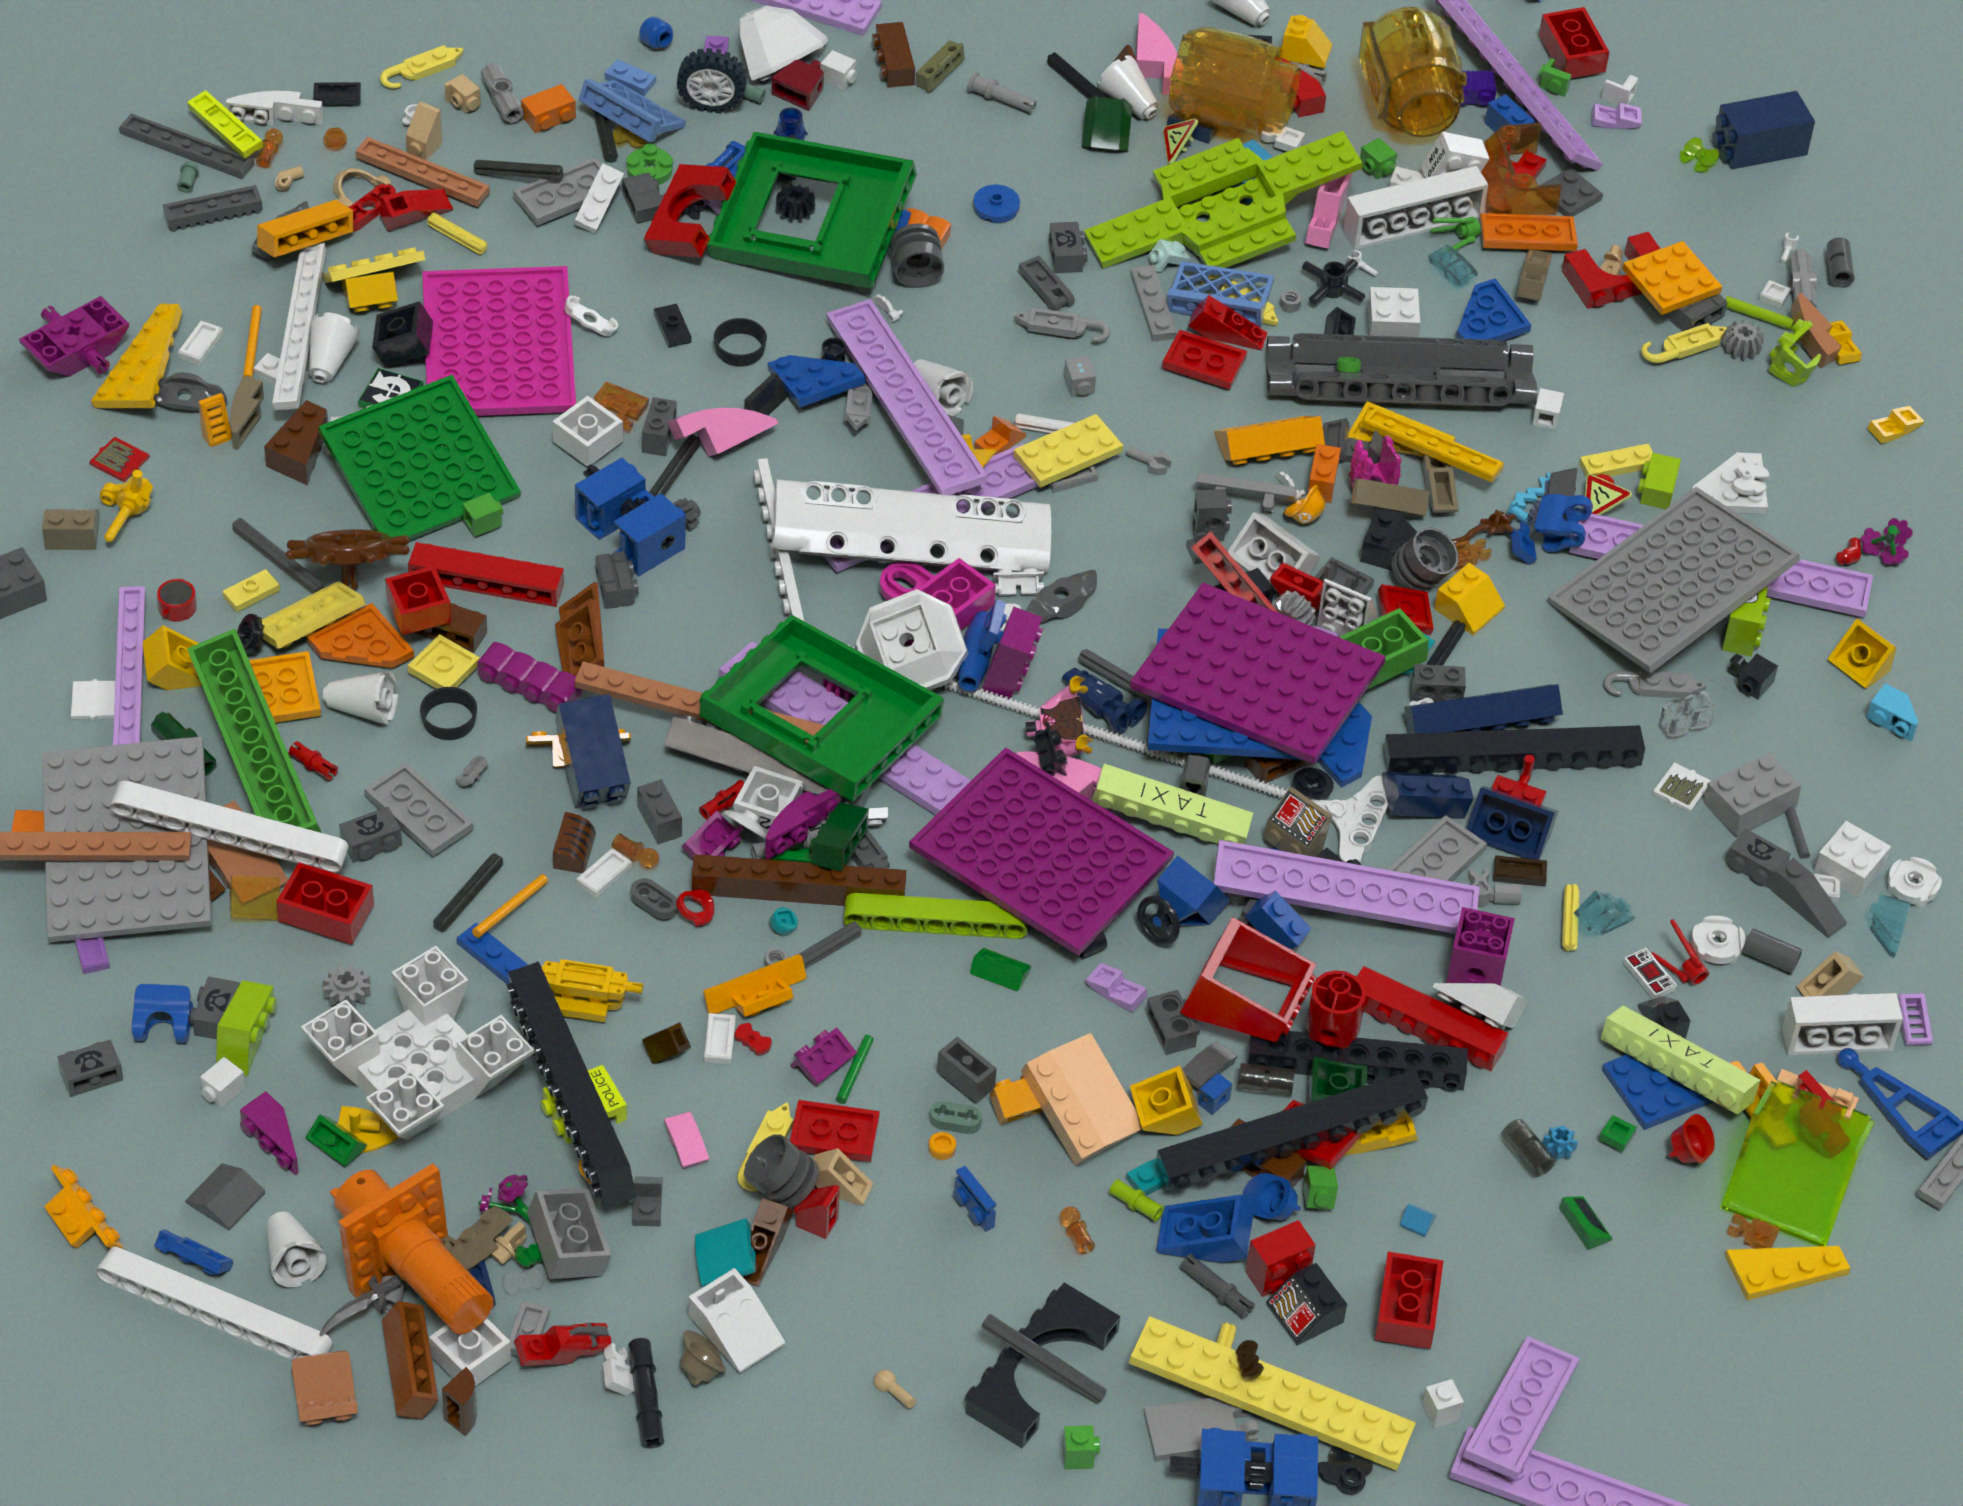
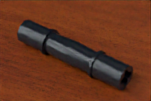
M636 1338L628 1343L631 1364L630 1374L633 1375L634 1393L638 1409L636 1419L639 1423L642 1446L645 1448H657L664 1444V1434L661 1420L662 1412L659 1410L658 1391L654 1377L656 1366L653 1363L650 1340Z

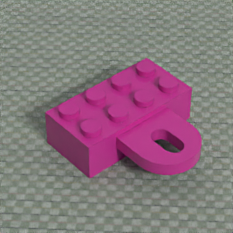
M960 558L956 559L935 576L920 565L912 562L891 564L883 570L880 576V592L887 601L918 589L951 605L960 630L971 623L977 612L987 611L995 603L996 584ZM903 578L912 584L914 588L906 589L893 579ZM914 639L906 641L905 644L911 646Z

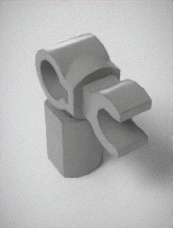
M1474 867L1470 868L1469 881L1471 885L1479 886L1478 906H1486L1490 901H1493L1494 904L1521 903V885L1494 884V887H1491L1488 881V867H1484V874L1482 875L1476 874Z

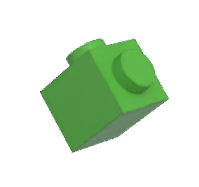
M1377 138L1361 147L1360 159L1363 162V168L1378 180L1395 170L1397 153L1383 140Z
M490 493L462 503L463 521L475 537L502 526L501 515L504 514L502 505L499 501H495Z
M1307 1166L1303 1184L1306 1207L1317 1210L1334 1209L1338 1191L1335 1168L1333 1167L1330 1170L1321 1166Z
M1093 1425L1064 1426L1062 1443L1064 1469H1093L1095 1454H1100L1099 1436L1094 1437Z

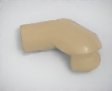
M297 166L280 171L275 180L277 189L285 191L290 187L293 180L304 177L302 167Z

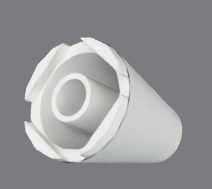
M1211 0L1213 3L1254 26L1259 24L1262 26L1270 18V8L1264 0Z
M1127 55L1124 56L1127 60L1121 62L1118 59L1114 61L1101 74L1102 82L1101 84L1097 82L1098 89L1112 99L1125 98L1132 105V113L1140 119L1152 118L1158 111V102L1135 59Z
M327 312L322 317H318V314L315 315L311 321L309 375L318 383L329 382L333 379L358 339L359 328L357 325L355 328L350 325L351 320L347 317Z
M924 359L914 362V365L945 412L952 416L960 413L963 410L960 407L964 402L968 403L973 393L972 379L963 371Z
M380 672L332 681L323 690V700L329 708L378 723L388 724L387 720H393L397 710L398 694L393 693V686H397V680L391 672Z
M282 1211L273 1214L268 1219L266 1228L270 1272L275 1281L285 1287L302 1286L301 1282L308 1279L312 1282L317 1279L326 1265V1256L322 1246L289 1212Z

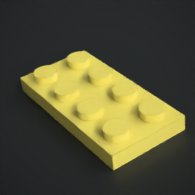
M416 247L397 251L398 256L394 257L392 253L374 256L375 261L370 262L369 258L352 261V267H346V264L327 267L328 272L322 273L324 283L334 282L426 260L424 251H416Z
M1095 414L1014 449L1013 456L1041 488L1123 452V444L1099 416Z
M337 581L262 619V624L265 625L263 630L264 637L262 639L277 649L288 647L293 641L309 636L323 626L333 624L336 619L355 613L358 608L366 605L364 598L361 594Z

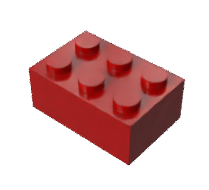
M1585 7L1542 14L1539 36L1551 58L1555 59V65L1558 70L1571 74V78L1606 72L1610 51Z
M298 862L276 900L278 921L353 944L374 906L373 885Z
M1388 1251L1384 1268L1375 1340L1431 1349L1444 1260Z

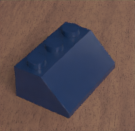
M1401 772L1382 773L1390 815L1441 818L1446 815L1449 818L1465 819L1474 799L1470 781L1465 777Z
M1488 786L1480 787L1467 830L1485 841L1487 845L1528 859L1540 860L1551 836L1559 811Z

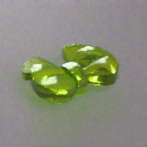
M1694 137L1685 144L1684 151H1680V160L1682 164H1686L1694 158L1698 159L1694 171L1704 173L1708 172V168L1717 163L1719 151L1717 149L1707 150L1703 147L1702 140Z

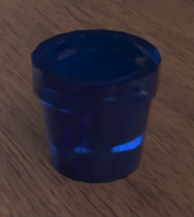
M792 107L783 109L779 114L778 125L773 132L774 135L782 137L795 135L798 140H805L808 132L804 127L802 112Z

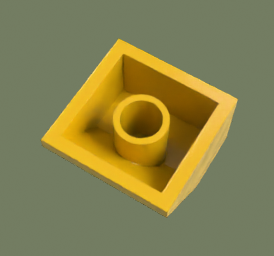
M1291 15L1283 36L1280 56L1291 62L1307 63L1312 66L1325 68L1333 44L1314 19H1309L1304 15Z
M393 272L341 280L347 307L354 308V312L369 310L368 305L378 304V309L392 307V301H398Z
M1468 563L1437 590L1434 610L1452 622L1455 620L1464 622L1466 625L1465 631L1474 636L1505 609V604L1489 575Z
M164 625L142 642L147 681L165 690L202 686L187 648L199 644L198 642Z
M1180 1065L1130 1085L1139 1120L1144 1131L1179 1135L1203 1125L1191 1084Z

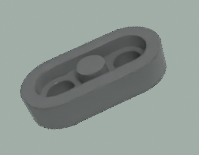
M647 878L638 879L631 885V899L641 908L656 918L663 920L670 919L676 915L678 911L676 906L677 898L672 893Z

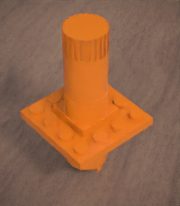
M433 1163L393 1188L376 1171L367 1169L352 1175L339 1189L336 1187L329 1191L330 1195L335 1199L336 1209L344 1217L338 1222L349 1291L355 1298L362 1293L371 1291L369 1280L372 1276H376L377 1284H379L384 1276H395L398 1274L454 1333L466 1334V1332H471L486 1320L490 1310L493 1308L492 1296L440 1240L448 1235L440 1170Z

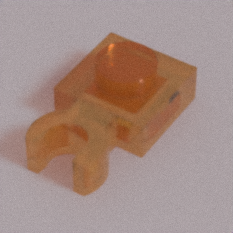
M1479 539L1473 545H1470L1468 540L1454 543L1458 552V564L1454 570L1461 569L1468 563L1476 565L1478 559L1485 560L1491 557L1492 549H1483L1486 547V539Z
M1734 1214L1731 1223L1739 1227L1729 1225L1727 1234L1734 1238L1744 1237V1245L1754 1249L1773 1248L1780 1227L1755 1217L1752 1223H1749L1742 1215Z

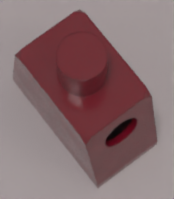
M794 60L772 77V95L810 111L824 87V72L820 69L821 62L813 60L810 64H807L801 60Z

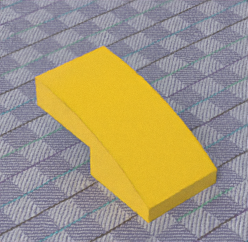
M1842 320L1830 322L1833 327L1829 334L1842 347L1835 359L1836 362L1841 365L1861 361L1862 352L1852 342V331Z
M1910 406L1892 409L1889 417L1870 421L1867 429L1883 444L1914 431L1923 425L1924 420Z

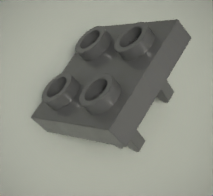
M1333 557L1314 576L1322 581L1328 579L1363 595H1366L1374 584V578Z

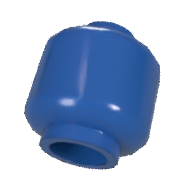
M653 16L642 23L639 37L644 44L652 49L662 50L671 43L673 29L666 21Z

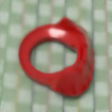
M706 890L684 891L676 899L677 909L686 919L693 921L694 926L708 924L713 919L715 904L710 893ZM691 897V900L701 904L703 911L699 913L690 911L684 904V898Z

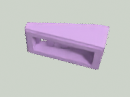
M1925 993L1898 994L1897 997L1903 1017L1900 1028L1905 1045H1932L1933 1039ZM1907 1007H1915L1916 1010L1907 1011ZM1908 1016H1918V1019H1909ZM1910 1025H1920L1921 1028H1910ZM1911 1034H1923L1924 1038H1912Z

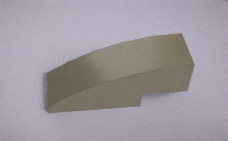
M1529 249L1520 278L1518 297L1537 301L1541 300L1553 253Z
M246 375L236 390L231 407L233 448L239 450L261 419L260 403L264 399L263 381Z
M1423 454L1421 462L1426 491H1430L1429 502L1433 513L1458 512L1453 467Z
M1355 478L1351 503L1372 508L1378 507L1409 515L1426 516L1430 491Z

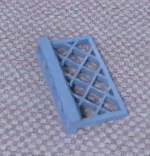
M591 78L584 80L578 101L648 142H654L659 133L685 127V120L616 80L597 83Z
M1181 261L1173 286L1169 288L1167 294L1168 308L1170 312L1192 315L1193 310L1210 295L1252 323L1261 326L1263 313L1274 283V276ZM1185 270L1193 271L1196 275L1187 278L1184 272ZM1218 275L1220 278L1210 281L1207 277ZM1237 278L1242 279L1243 282L1233 285L1230 280ZM1199 280L1205 283L1198 288L1192 284ZM1257 282L1267 283L1266 286L1259 289L1253 285ZM1223 283L1229 287L1220 292L1216 288ZM1188 286L1191 291L1180 290V288ZM1249 287L1252 291L1242 295L1239 290ZM1211 290L1214 294H1206L1203 292ZM1234 293L1237 298H1231V297H1225V296H1228V295ZM1257 297L1261 302L1250 301V299Z

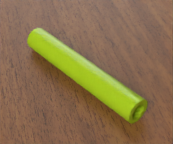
M1730 296L1726 297V308L1788 330H1791L1794 325L1793 318Z

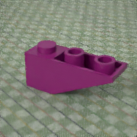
M265 1091L240 1109V1126L248 1136L252 1135L258 1140L260 1147L265 1152L272 1153L283 1169L288 1168L296 1176L299 1173L297 1156L284 1107Z

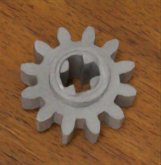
M352 963L348 965L347 969H343V966L338 964L337 972L329 969L328 977L322 979L323 996L329 998L330 1005L347 1000L355 1008V1001L358 1000L361 1003H365V995L371 993L370 976L364 975L363 967L355 971Z

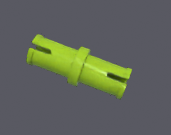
M1116 1179L1110 1187L1109 1194L1128 1204V1208L1132 1211L1138 1210L1153 1221H1157L1162 1216L1164 1206L1145 1196V1192L1141 1189L1135 1190L1120 1179Z

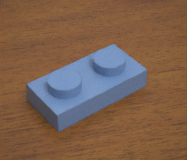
M618 59L605 72V80H616L642 96H645L656 84L655 75Z

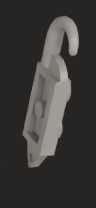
M1032 307L1030 311L1014 315V320L1028 328L1027 331L1075 338V336L1082 335L1087 327L1100 329L1103 332L1102 335L1092 337L1093 342L1104 341L1110 335V328L1105 322L1099 319L1080 317L1079 314Z
M867 383L848 390L844 421H849L854 430L859 429L864 424H869L873 391Z
M1639 670V672L1614 671L1609 673L1604 679L1605 689L1609 693L1618 696L1622 695V692L1612 687L1613 681H1628L1633 692L1639 694V696L1690 699L1691 695L1706 689V684L1690 677V673L1663 671L1649 673L1646 670Z

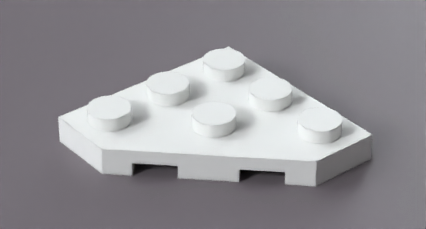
M1737 452L1692 487V489L1698 487L1736 513L1767 514L1766 490L1759 495H1743L1734 491L1732 487L1734 480L1740 478V475L1736 472L1737 465L1740 463H1752L1760 468L1763 466L1762 453ZM1754 479L1755 481H1759L1765 484V479Z

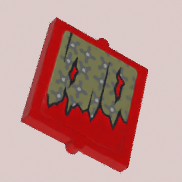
M114 436L104 447L99 448L100 451L89 461V465L125 483L132 476L134 470H140V467L150 458V455Z

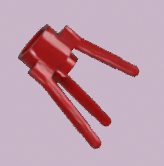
M1671 919L1670 923L1690 956L1682 964L1683 972L1655 952L1651 954L1660 964L1677 975L1683 983L1690 981L1692 985H1698L1709 976V971L1698 958L1676 921Z

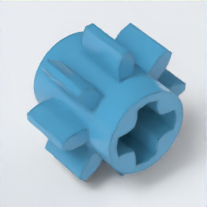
M1564 1125L1556 1128L1550 1127L1548 1135H1544L1542 1142L1544 1146H1547L1545 1154H1550L1556 1160L1565 1157L1570 1159L1572 1151L1576 1150L1578 1141L1573 1139L1575 1132L1570 1131Z

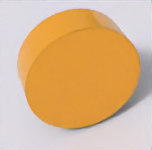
M947 1132L933 1134L929 1139V1153L938 1160L951 1158L956 1152L955 1138Z

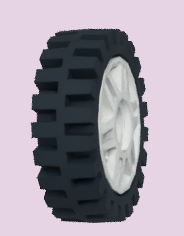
M707 48L706 52L703 49H698L697 54L694 51L691 52L681 62L678 71L677 89H679L680 97L683 96V100L686 103L690 101L689 106L692 108L697 105L699 111L703 112L704 108H706L707 113H712L713 109L716 110V113H722V109L727 112L730 111L731 107L733 109L737 107L744 97L747 84L746 69H743L744 65L742 62L738 63L737 57L733 56L730 58L731 53L725 52L723 55L720 49H716L715 53L712 51V48Z

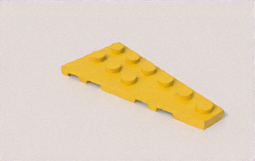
M163 303L155 308L150 318L143 325V328L132 340L126 352L109 373V376L101 387L98 388L91 400L95 408H154L155 401L153 398L159 392L158 382L164 376L170 355L168 348L174 342L172 334L177 330L182 315V309L179 304Z

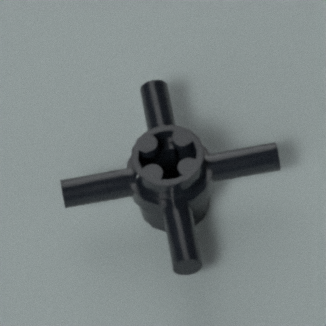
M1351 259L1344 265L1340 262L1332 261L1325 264L1322 270L1312 263L1305 261L1302 269L1320 279V288L1309 297L1310 303L1316 305L1324 296L1339 298L1343 293L1362 302L1365 294L1348 285L1347 277L1358 266V262L1355 259Z

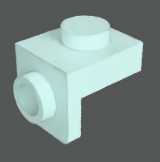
M1159 239L1148 255L1149 261L1155 266L1157 272H1162L1167 263L1180 265L1181 261H1190L1185 247L1177 241L1171 242Z

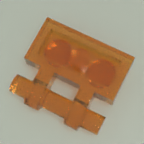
M607 381L594 396V401L601 406L618 413L615 416L623 421V429L629 432L632 430L634 423L628 421V417L637 421L649 406V398Z

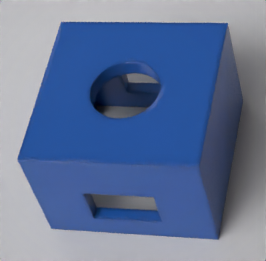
M1217 1073L1200 1088L1198 1105L1213 1115L1230 1100L1232 1083Z

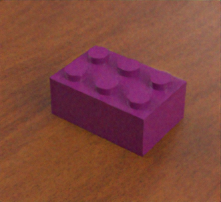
M1013 606L983 683L982 689L984 691L988 690L990 693H998V696L1003 695V698L1007 696L1008 699L1012 697L1014 691H1020L1024 680L1023 677L1026 676L1030 661L1032 662L1037 649V644L1034 642H1039L1043 632V628L1039 627L1042 620L1041 616Z

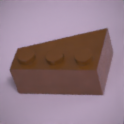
M306 400L264 446L266 467L308 486L309 476L316 465L317 455L324 444L318 432V426L328 423L327 409Z

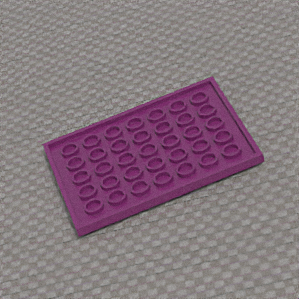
M1202 583L1130 681V688L1315 764L1385 664L1386 656Z
M1006 747L909 841V848L1078 956L1174 857V851Z

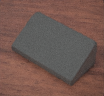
M1578 468L1551 473L1548 494L1575 496Z

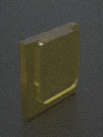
M232 875L229 907L230 918L278 921L276 900L280 895V878Z

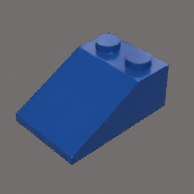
M1241 1194L1164 1206L1157 1251L1161 1254L1187 1257L1189 1254H1192L1196 1259L1219 1263L1247 1259L1253 1214Z

